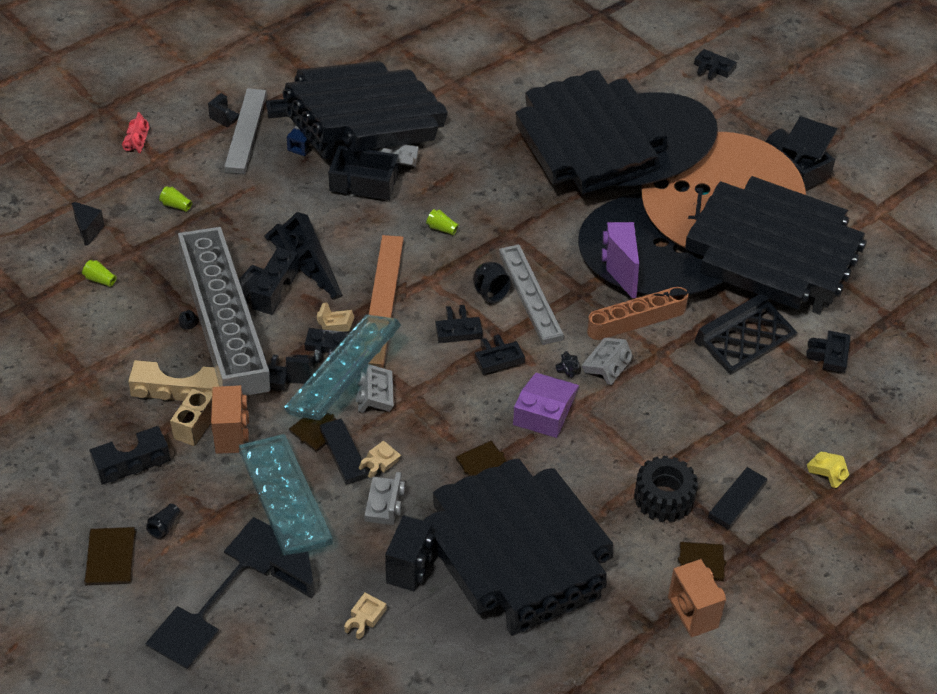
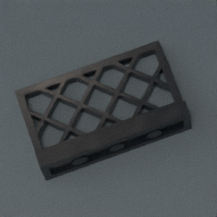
M759 294L699 328L694 342L699 347L704 345L731 375L796 337L798 332L769 302L770 299ZM767 310L773 316V320L761 318V313ZM747 321L757 323V329L746 328L745 323ZM761 324L772 326V333L761 331ZM776 327L784 328L788 334H776ZM729 332H741L740 339L728 337ZM744 333L755 335L756 342L744 340ZM760 337L770 338L771 344L759 343ZM714 340L724 342V349L715 347L711 342ZM728 343L740 345L739 352L727 350ZM743 346L755 348V353L752 355L743 353ZM727 356L739 358L738 363L732 366L727 361Z

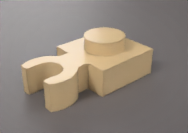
M383 440L368 452L367 457L361 461L359 469L362 470L364 467L370 468L368 477L372 478L376 475L378 468L384 473L399 461L401 455Z
M364 593L351 610V617L353 618L346 621L345 632L348 633L350 629L356 627L358 628L356 638L361 639L365 633V626L368 625L373 628L387 610V604Z

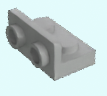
M398 145L377 148V151L399 154V165L416 167L419 150L416 146Z
M604 338L582 364L584 373L601 374L606 384L612 385L633 358L627 340Z
M367 364L356 377V385H358V393L356 395L358 412L363 413L368 406L390 412L393 408L392 371Z
M396 472L395 479L372 478L364 515L365 522L394 525L395 516H400L402 502L399 501V496H404L405 482L401 481V472Z

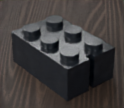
M338 145L328 172L329 191L346 194L348 191H351L353 195L390 200L399 174V154L373 150L352 152L349 147Z

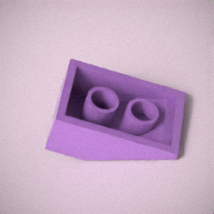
M607 222V231H603V244H606V248H602V261H606L607 271L631 298H636L639 258L634 222Z
M535 373L522 389L514 406L513 425L557 438L579 389V385Z

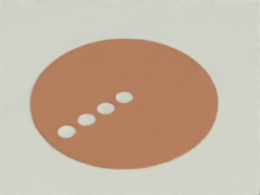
M718 132L716 141L708 154L686 171L666 179L669 182L667 188L658 189L653 183L642 185V200L646 213L656 228L673 242L685 247L686 237L696 222V219L687 218L688 216H695L698 198L695 187L699 184H705L710 188L708 194L702 195L700 212L704 209L720 181L744 189L751 176L805 195L806 191L798 169L780 150L751 136L732 132ZM679 181H684L689 184L690 188L685 192H679L674 188V185Z

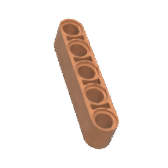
M673 287L595 310L589 314L587 334L594 340H602L681 316L686 312L688 294L683 296H654V294H663L664 292L669 294L674 288L684 289L682 287Z

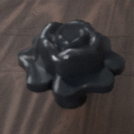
M565 351L561 354V363L556 364L555 367L558 373L564 371L567 375L569 374L570 378H573L577 374L580 363L577 356L570 355L568 351Z

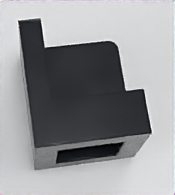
M220 93L208 103L209 117L215 122L228 128L238 120L239 114L228 108L226 95Z

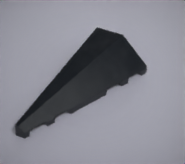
M296 212L283 225L277 223L264 235L265 239L271 241L276 246L275 248L279 247L297 252L299 269L312 278L320 288L328 292L332 299L343 296L307 214Z

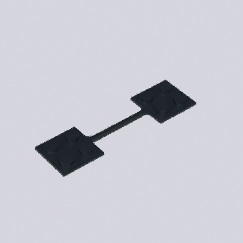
M800 116L782 148L797 154L792 162L795 166L799 159L804 156L820 160L838 128Z
M253 517L224 550L225 554L238 560L240 564L199 613L192 614L177 606L145 645L188 669L219 632L218 628L203 619L209 608L242 569L250 567L266 575L270 570L269 560L272 557L281 556L294 541V538Z

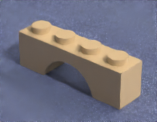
M134 360L128 381L131 396L162 400L184 401L192 389L212 396V387H219L214 367L203 366L198 373L187 378H172L161 372L157 362Z

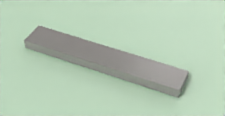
M246 90L224 166L226 173H246L267 96L266 90Z
M520 245L499 249L501 260L542 345L562 341L564 334Z

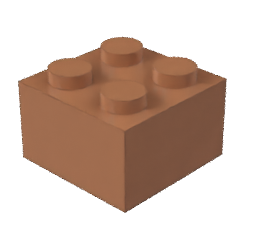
M241 385L212 387L211 425L216 454L245 452V443H249V429L247 428V424H249V410H244L247 409V395H242Z
M701 559L673 568L668 598L690 637L692 638L719 628L726 596L722 588H718L710 568H706Z

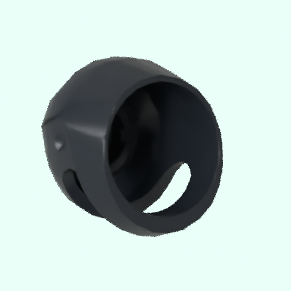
M485 262L480 264L473 274L474 287L486 302H499L510 289V276L500 263ZM488 293H493L494 296L488 297Z

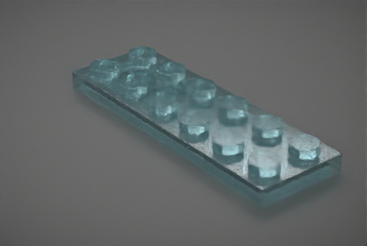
M366 314L285 405L284 409L290 415L320 420L325 416L334 402L354 382V379L368 366V363L381 351L386 342L394 336L401 326L398 319Z
M281 434L239 445L240 455L283 555L307 552L333 545L332 535L286 435Z

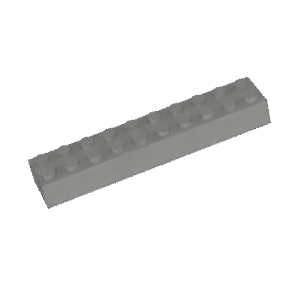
M221 227L178 233L180 257L219 386L241 385L242 395L269 392V369Z

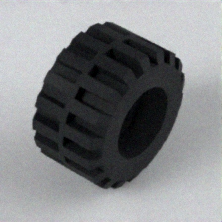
M663 456L661 459L654 457L652 461L647 460L637 473L634 492L637 507H641L643 514L648 513L649 518H658L660 522H664V520L674 522L675 518L678 520L683 519L684 514L688 515L694 506L698 488L697 475L694 474L692 467H687L685 461L679 462L676 457L669 459L668 456ZM657 487H669L675 491H663Z

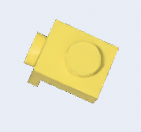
M820 452L807 464L809 473L828 476L833 488H837L849 477L844 456Z

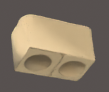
M195 389L190 391L170 420L174 439L195 446L194 440L195 444L198 443L211 423V395ZM192 411L195 415L194 419L189 423H182L188 412Z

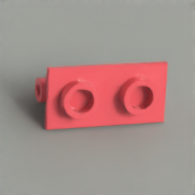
M138 112L136 119L129 122L127 136H125L122 142L125 151L136 149L138 153L142 151L150 126L140 112Z

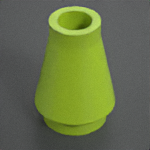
M166 186L159 197V201L164 206L180 209L188 212L192 205V201L174 187Z
M433 209L426 220V224L430 226L429 228L454 235L459 227V224L455 223L441 210Z
M89 260L82 270V274L87 280L104 284L108 287H112L117 279L116 275L112 274L97 260Z

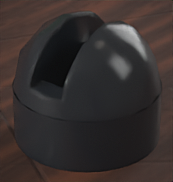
M187 310L180 313L178 320L181 328L188 330L197 325V318L193 311Z

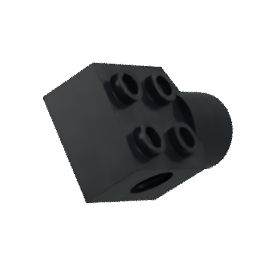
M785 129L774 131L767 138L766 143L780 150L793 162L797 154L782 148L789 133ZM826 151L820 160L808 156L799 159L796 168L803 179L805 190L831 178L836 159Z

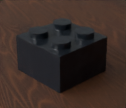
M405 515L402 516L385 554L386 584L415 592L418 583H423L426 574L425 566L427 563L432 562L435 551L431 548L435 535L432 534V523Z

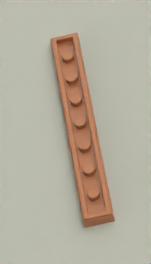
M382 235L361 357V368H365L367 364L384 368L404 238L401 236Z

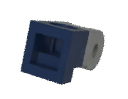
M295 126L287 135V151L306 156L309 152L310 141Z

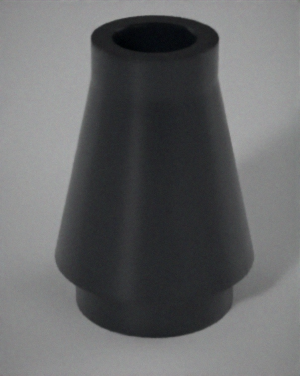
M170 503L164 509L148 518L146 524L148 533L155 538L167 536L177 516L180 514V509L175 504Z

